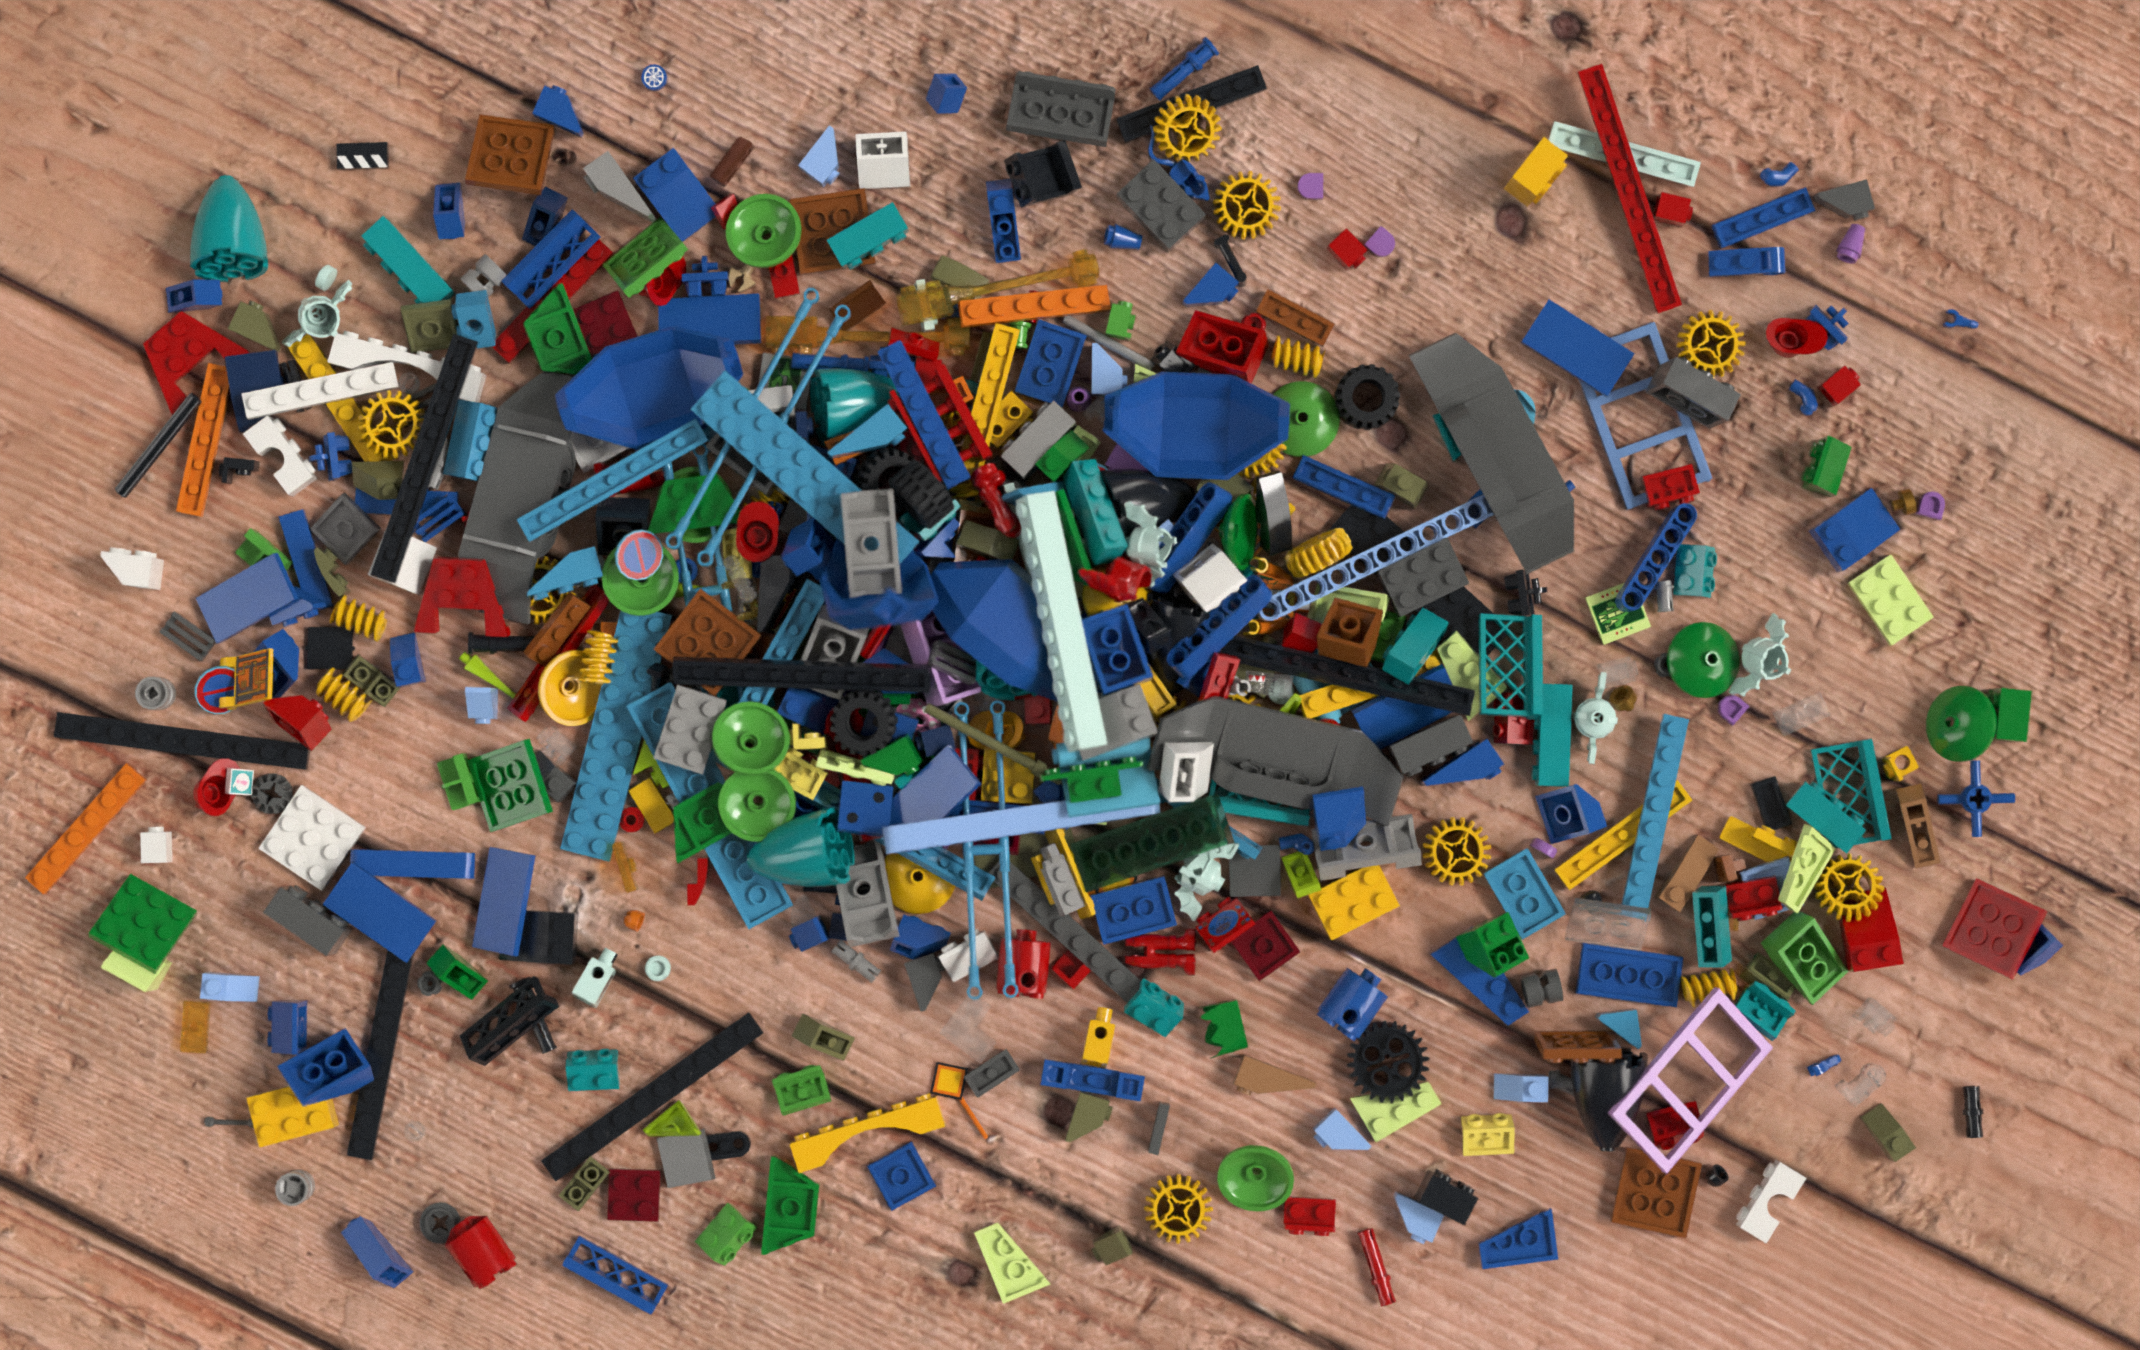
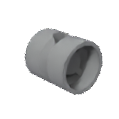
M484 254L475 263L476 268L469 269L460 279L473 292L487 290L489 297L494 292L493 287H499L507 274ZM481 273L489 280L485 286L476 279Z
M146 677L137 684L135 698L143 708L165 710L174 703L176 689L168 679Z
M302 1169L293 1170L280 1177L275 1186V1194L283 1204L296 1206L313 1195L315 1181L307 1171Z

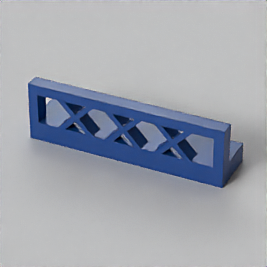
M572 209L501 282L531 309L601 236ZM587 230L591 235L584 242L578 243L579 237ZM571 250L570 256L566 260L560 261L561 255L565 251ZM553 268V273L550 277L543 279V273L547 269ZM535 286V292L526 299L523 293L529 287Z
M582 1236L578 1237L562 1264L567 1269L650 1315L656 1309L668 1287L667 1283ZM581 1244L591 1249L592 1259L583 1261L574 1256ZM595 1251L602 1256L597 1257ZM604 1258L612 1260L615 1271L608 1273L601 1271L598 1260ZM594 1262L595 1267L590 1265L589 1263ZM618 1264L625 1268L619 1269ZM628 1270L634 1272L637 1283L626 1285L622 1282L620 1273ZM616 1274L618 1280L610 1275ZM640 1276L645 1278L646 1281L641 1282ZM652 1282L661 1287L653 1300L645 1295L642 1285ZM639 1286L640 1292L635 1290L634 1287Z

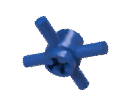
M1970 761L1971 784L1966 786L1960 794H1938L1937 804H1961L1964 810L1971 813L1972 837H1982V813L1988 810L1991 804L2015 803V793H1991L1987 787L1981 784L1980 761ZM1976 792L1981 794V804L1977 806L1976 802H1970V796H1975Z

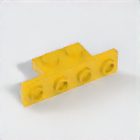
M1733 816L1728 818L1719 836L1721 840L1765 862L1788 856L1791 863L1798 843L1786 836L1783 840L1774 836L1776 831L1765 825H1762L1761 828L1753 827Z
M1063 828L1045 831L1048 843H1055L1059 853L1063 854L1067 860L1084 901L1085 907L1077 910L1080 919L1095 915L1094 902L1084 886V878L1074 862V854L1069 849L1064 838ZM1042 854L1032 857L1031 860L1049 904L1053 905L1055 902L1041 871L1044 859Z

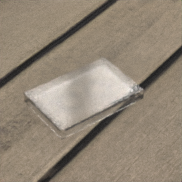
M1575 898L1565 933V940L1641 951L1651 917V909Z

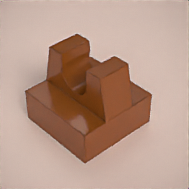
M1731 854L1717 856L1713 859L1719 882L1738 879L1736 871L1746 869L1744 859L1732 860Z

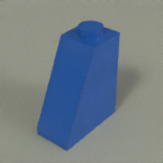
M362 1216L355 1218L341 1232L372 1279L395 1288L413 1273L410 1266L370 1220Z

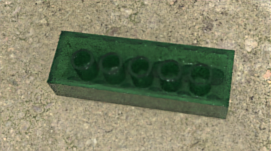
M1218 794L1071 843L1070 845L1086 892H1092L1234 844L1235 842Z

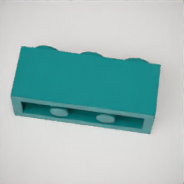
M891 202L827 239V242L843 270L847 267L849 270H852L863 263L861 259L868 255L874 257L885 250L883 246L890 242L897 244L907 237L905 234L909 232V229L896 206Z
M1422 608L1417 616L1413 614L1406 624L1407 629L1405 631L1401 629L1395 638L1394 643L1396 644L1394 646L1389 645L1383 655L1385 663L1382 670L1409 685L1443 639L1449 622L1425 608Z
M1804 781L1786 803V806L1847 854L1866 831L1862 827L1865 822L1854 813L1848 816L1843 812L1842 809L1845 806L1834 797L1828 800L1823 796L1824 789L1814 781L1810 784Z
M1701 886L1692 892L1698 967L1723 968L1732 961L1726 886Z

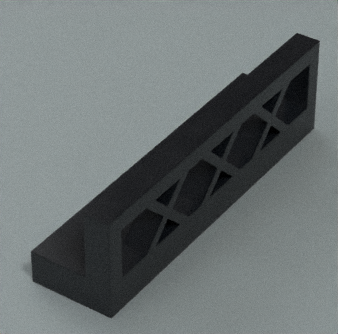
M535 976L530 978L460 1035L469 1060L486 1066L559 1007L556 998L544 993L539 978ZM534 988L536 995L529 1001H526L528 991ZM513 1003H517L515 1012L507 1016L509 1007ZM498 1018L496 1028L488 1031L491 1021ZM476 1033H480L477 1043L472 1046L470 1038Z

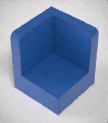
M956 73L934 74L926 100L937 114L958 113L967 87Z

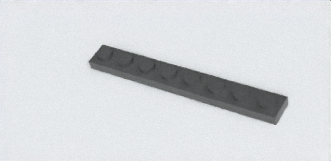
M999 861L988 873L995 877L994 882L1003 889ZM1009 861V896L1128 1003L1139 991L1141 980L1069 914L1059 915L1056 905L1049 904L1045 892Z

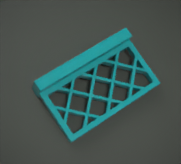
M1479 614V715L1526 717V719L1536 720L1543 715L1542 615ZM1486 621H1494L1501 630L1492 636L1486 630ZM1512 622L1523 623V634L1518 638L1507 628ZM1503 631L1513 641L1506 650L1495 640ZM1490 643L1501 653L1494 661L1486 655V647ZM1514 645H1517L1523 651V659L1518 663L1508 653ZM1503 656L1514 666L1506 675L1496 665ZM1491 668L1502 678L1495 686H1492L1486 679V672ZM1516 669L1523 676V684L1520 687H1517L1508 678ZM1503 681L1514 691L1507 699L1496 690ZM1491 693L1502 703L1497 709L1486 708V698ZM1517 694L1524 702V710H1515L1508 701Z
M1872 738L1811 749L1817 784L1823 788V782L1828 775L1841 782L1833 795L1824 790L1822 795L1825 796L1827 794L1831 798L1834 797L1846 807L1845 813L1850 810L1861 817L1862 820L1873 825L1875 836L1866 838L1861 836L1854 845L1892 839ZM1858 747L1859 758L1854 765L1841 758L1847 748ZM1840 749H1842V751L1839 753V755H1837V754H1835L1834 752H1832V751H1835V750H1840ZM1829 752L1836 759L1827 770L1819 765L1817 754ZM1838 760L1851 767L1844 780L1831 773ZM1859 762H1861L1862 771L1856 768ZM1820 769L1826 772L1823 778L1821 777ZM1854 770L1862 774L1864 778V783L1859 790L1846 783ZM1843 785L1856 792L1848 805L1836 798ZM1864 787L1866 788L1867 796L1861 793ZM1858 795L1868 800L1869 808L1864 815L1851 808ZM1869 812L1871 814L1872 821L1866 818ZM1828 839L1830 844H1832L1835 848H1839Z
M1211 778L1205 809L1207 811L1299 826L1309 825L1310 810L1294 809L1287 805L1288 807L1280 806L1281 803L1270 805L1264 799H1261L1263 803L1254 802L1259 798L1245 801L1240 794L1234 792L1225 797L1214 796L1217 783ZM1235 794L1238 799H1233L1229 797Z

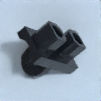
M1517 570L1516 574L1504 577L1506 590L1518 589L1520 598L1508 600L1509 614H1522V616L1535 614L1534 604L1542 603L1541 593L1548 592L1547 587L1540 588L1539 578L1531 579L1530 582V575L1525 570Z

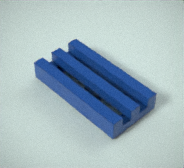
M447 493L420 513L415 532L422 536L424 542H427L462 517L465 511ZM447 502L450 503L448 507L423 525L419 524L420 521ZM456 510L455 513L428 532L425 531L451 511Z

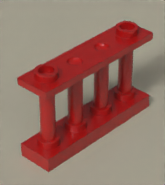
M945 364L936 367V375L933 376V380L923 385L927 393L936 389L945 390L948 398L945 399L944 403L935 407L939 416L949 411L951 413L956 411L960 418L957 425L947 430L950 438L953 439L960 434L969 435L972 443L969 444V448L959 452L962 461L964 462L974 456L975 458L980 456L982 462L991 458L992 452ZM895 390L890 391L889 396L891 399L887 400L889 406L895 414L899 412L927 468L942 483L936 466L933 464L924 443H922L915 430L916 427L913 421L909 419L903 407L904 404L901 398L897 396Z

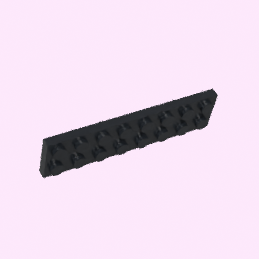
M1352 505L1328 529H1344L1351 540L1350 543L1353 548L1350 553L1353 556L1404 532L1387 516L1384 520ZM1405 537L1400 540L1402 550L1408 551L1411 548L1410 540ZM1383 548L1377 551L1379 561L1386 562L1388 559V552ZM1358 559L1364 566H1366L1363 560ZM1464 586L1414 610L1418 614L1422 608H1425L1448 621L1449 624L1444 638L1447 639L1457 630L1478 655L1479 614H1494ZM1486 621V630L1492 636L1501 630L1494 621ZM1503 631L1495 640L1500 643L1507 634ZM1492 643L1486 647L1487 656L1496 648Z

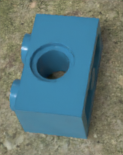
M487 290L456 294V303L452 304L453 319H458L459 325H457V335L477 341L479 343L477 348L496 346V329Z

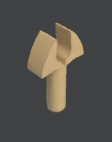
M746 264L739 270L731 267L729 274L730 287L732 288L737 278L744 275V284L738 292L741 293L752 288L756 283L751 280L750 274L755 267Z

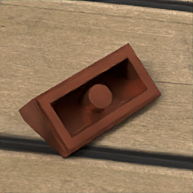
M738 137L713 170L710 177L723 187H726L753 151L754 146L752 142L743 137Z

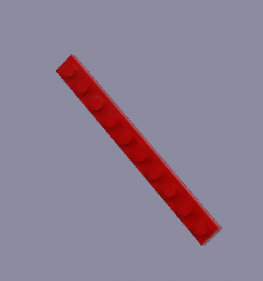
M1601 63L1578 71L1577 74L1656 312L1661 313L1681 306L1682 302L1603 64Z

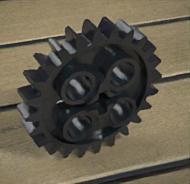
M1383 1021L1382 1028L1373 1023L1372 1032L1366 1028L1364 1031L1365 1037L1360 1036V1038H1356L1359 1044H1350L1355 1053L1347 1054V1057L1353 1059V1062L1347 1064L1346 1067L1354 1068V1072L1349 1075V1078L1357 1077L1358 1080L1353 1086H1363L1361 1095L1367 1091L1371 1092L1369 1100H1372L1377 1095L1379 1096V1103L1382 1104L1385 1097H1388L1390 1104H1393L1394 1097L1397 1096L1400 1102L1404 1101V1093L1409 1097L1413 1096L1412 1087L1416 1090L1421 1089L1417 1083L1418 1080L1426 1081L1421 1072L1429 1071L1428 1067L1423 1066V1062L1430 1060V1058L1422 1056L1427 1047L1419 1048L1418 1044L1422 1041V1038L1414 1040L1415 1030L1406 1033V1024L1401 1029H1397L1396 1021L1392 1023L1391 1027H1388L1386 1021ZM1397 1039L1401 1042V1052L1394 1053L1389 1049L1390 1040ZM1367 1048L1377 1050L1378 1059L1376 1061L1366 1059L1365 1050ZM1405 1053L1409 1054L1408 1058L1394 1062L1391 1065L1392 1069H1389L1388 1066H1382L1375 1070L1367 1071V1067L1383 1062L1385 1060L1384 1056L1392 1059ZM1405 1063L1410 1066L1411 1074L1408 1077L1399 1075V1064ZM1376 1072H1383L1387 1076V1083L1380 1086L1375 1083L1374 1074Z

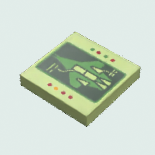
M1624 583L1585 598L1602 645L1651 627L1643 605L1631 612H1622L1617 608L1615 598ZM1630 594L1625 596V602L1628 606L1632 607L1634 604V598Z

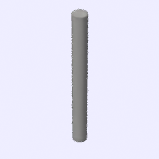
M1065 316L1062 321L1065 325L1087 335L1092 340L1143 368L1151 371L1155 365L1151 360L1072 316Z

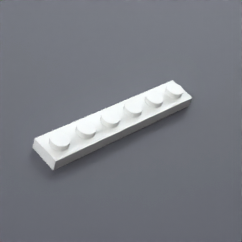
M390 362L242 393L246 417L249 420L397 389L399 385L394 363Z

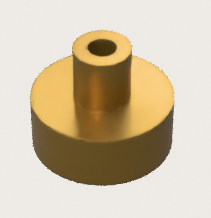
M1909 488L1898 491V499L1891 501L1893 511L1901 509L1904 515L1916 513V502Z
M1622 685L1613 690L1609 699L1616 710L1629 712L1634 709L1637 695L1631 686Z

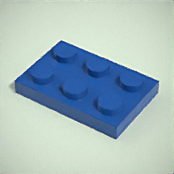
M1038 320L1014 392L1045 403L1047 402L1048 404L1055 401L1063 408L1087 335Z
M1164 875L1090 895L1094 902L1095 915L1103 945L1177 926Z

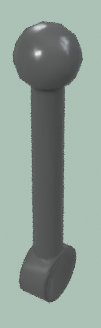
M207 1117L204 1121L207 1127L217 1124L248 1125L250 1128H254L251 1118L249 1120H221Z

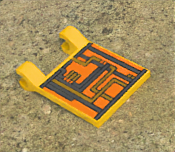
M268 648L236 657L220 659V666H228L235 669L234 696L219 698V708L235 710L240 706L272 699L273 649Z

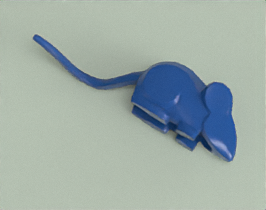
M1150 125L1151 139L1148 153L1151 159H1154L1158 164L1170 166L1172 169L1169 172V176L1191 199L1208 201L1210 197L1205 178L1196 172V169L1190 162L1183 159L1177 163L1169 159L1155 157L1153 154L1155 132L1153 131V126Z

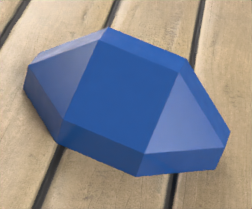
M671 326L606 346L557 392L555 397L558 411L566 430L639 450L695 418L701 428L706 429L708 424L695 414L691 408L725 370L738 382L743 376V370L732 339Z
M1160 372L1105 395L1103 432L1156 477L1228 480L1288 439L1290 403L1231 374Z
M836 538L819 580L829 617L848 630L921 621L939 601L928 567L914 550L899 564L902 593L897 594L888 587L883 593L850 597L846 547L838 538Z
M1012 559L939 562L930 574L939 601L932 610L950 639L1005 683L1058 702L1057 696L1053 691L1052 671L1047 662V647L1042 639V623L1037 615L1038 604L1036 594L1032 590V575Z

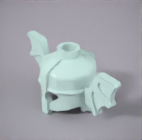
M347 280L337 289L332 300L325 296L305 297L298 309V322L301 328L292 331L282 343L290 347L295 341L300 342L306 333L318 338H326L331 335L334 337L338 334L337 329L340 323V316L336 305L345 300V295L352 290L351 285L353 283Z
M1128 501L1125 504L1127 518L1136 522L1141 527L1135 528L1130 537H1126L1125 540L1128 547L1125 551L1132 562L1145 564L1151 569L1152 578L1149 587L1152 588L1157 578L1165 576L1161 567H1167V563L1164 560L1168 557L1172 544L1177 543V539L1172 537L1167 530L1156 527L1158 517L1148 514L1145 510V505L1138 506ZM1159 542H1163L1165 544V546L1161 550L1159 548Z
M1775 613L1771 614L1765 625L1770 634V639L1757 637L1742 647V665L1750 674L1734 680L1728 691L1731 695L1740 694L1744 697L1749 690H1758L1760 688L1759 683L1762 678L1772 680L1781 677L1784 673L1789 675L1791 669L1788 668V655L1784 649L1785 646L1782 644L1783 640L1789 637V634L1784 631L1786 621L1779 619Z
M1601 672L1598 675L1595 698L1586 699L1577 707L1575 713H1572L1571 718L1574 719L1578 731L1590 738L1587 745V750H1589L1587 761H1589V764H1595L1596 739L1604 738L1612 732L1618 721L1614 708L1608 701L1601 699L1605 689L1606 672Z
M1225 838L1216 843L1205 841L1202 852L1192 847L1189 853L1190 856H1186L1183 861L1184 866L1180 868L1179 875H1176L1174 878L1182 886L1174 894L1181 901L1180 911L1187 913L1192 921L1196 920L1202 910V905L1195 898L1194 892L1204 896L1212 890L1216 892L1220 890L1225 879L1221 877L1220 863L1214 859H1232L1239 847V843H1230Z

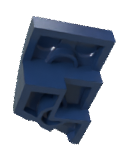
M277 350L225 356L229 388L239 433L246 432L250 427L266 417L248 420L242 393L285 385V378L280 375Z

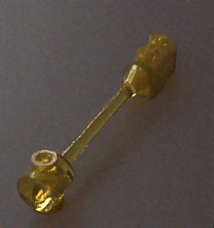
M1087 249L1078 250L1072 253L1073 258L1068 259V267L977 286H947L946 284L941 285L940 280L925 283L926 289L916 290L915 285L900 288L901 294L896 295V302L901 325L907 326L952 316L954 313L953 305L958 304L961 300H971L975 296L1071 276L1072 282L1077 283L1078 288L1096 285L1097 278H1099L1096 256L1094 253L1088 254Z
M766 316V348H772V353L776 354L794 322L795 316ZM806 316L803 321L801 320L783 354L787 353V348H797V353L812 354V348L821 347L829 328L818 326L817 317ZM960 318L947 319V324H944V332H916L924 338L944 342V350H949V355L963 356L964 350H970V327L961 328ZM839 329L836 337L832 338L829 345L842 343L843 341L888 342L890 331H843Z

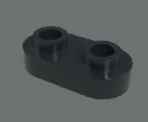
M743 1131L723 1132L706 1136L708 1146L711 1142H715L718 1146L716 1151L709 1149L712 1161L744 1156L751 1147L750 1137ZM735 1139L742 1140L743 1146L741 1148L734 1146Z

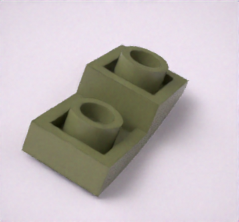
M944 255L940 256L930 275V278L940 283L949 291L955 289L969 300L980 299L989 282L981 274Z
M317 547L314 550V554L323 577L339 597L347 596L351 592L347 587L349 582L341 574H333L340 567L336 562L338 557L328 548L323 550Z
M359 654L342 673L343 676L361 688L383 707L389 703L400 689V687H396L394 681Z
M590 1156L559 1194V1197L579 1212L610 1171Z

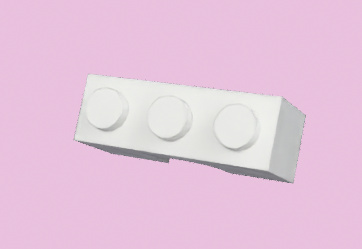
M266 416L244 432L243 435L257 454L261 456L274 449H279L283 453L284 464L273 475L286 493L294 497L317 479L314 474L316 468L309 462V459L303 460L298 452L301 451V448L293 438L289 440L283 433L286 431V428L278 418L274 420L272 417Z
M1777 1160L1767 1165L1763 1172L1765 1178L1760 1185L1757 1184L1752 1189L1749 1196L1752 1199L1747 1207L1743 1206L1736 1217L1738 1220L1737 1226L1766 1244L1779 1224V1221L1768 1213L1767 1204L1769 1199L1776 1194H1783L1793 1200L1806 1180L1804 1176Z

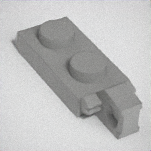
M1055 843L1042 847L1040 851L1044 862H1042L1043 869L1041 871L1059 915L1064 916L1085 907L1064 855L1059 853Z

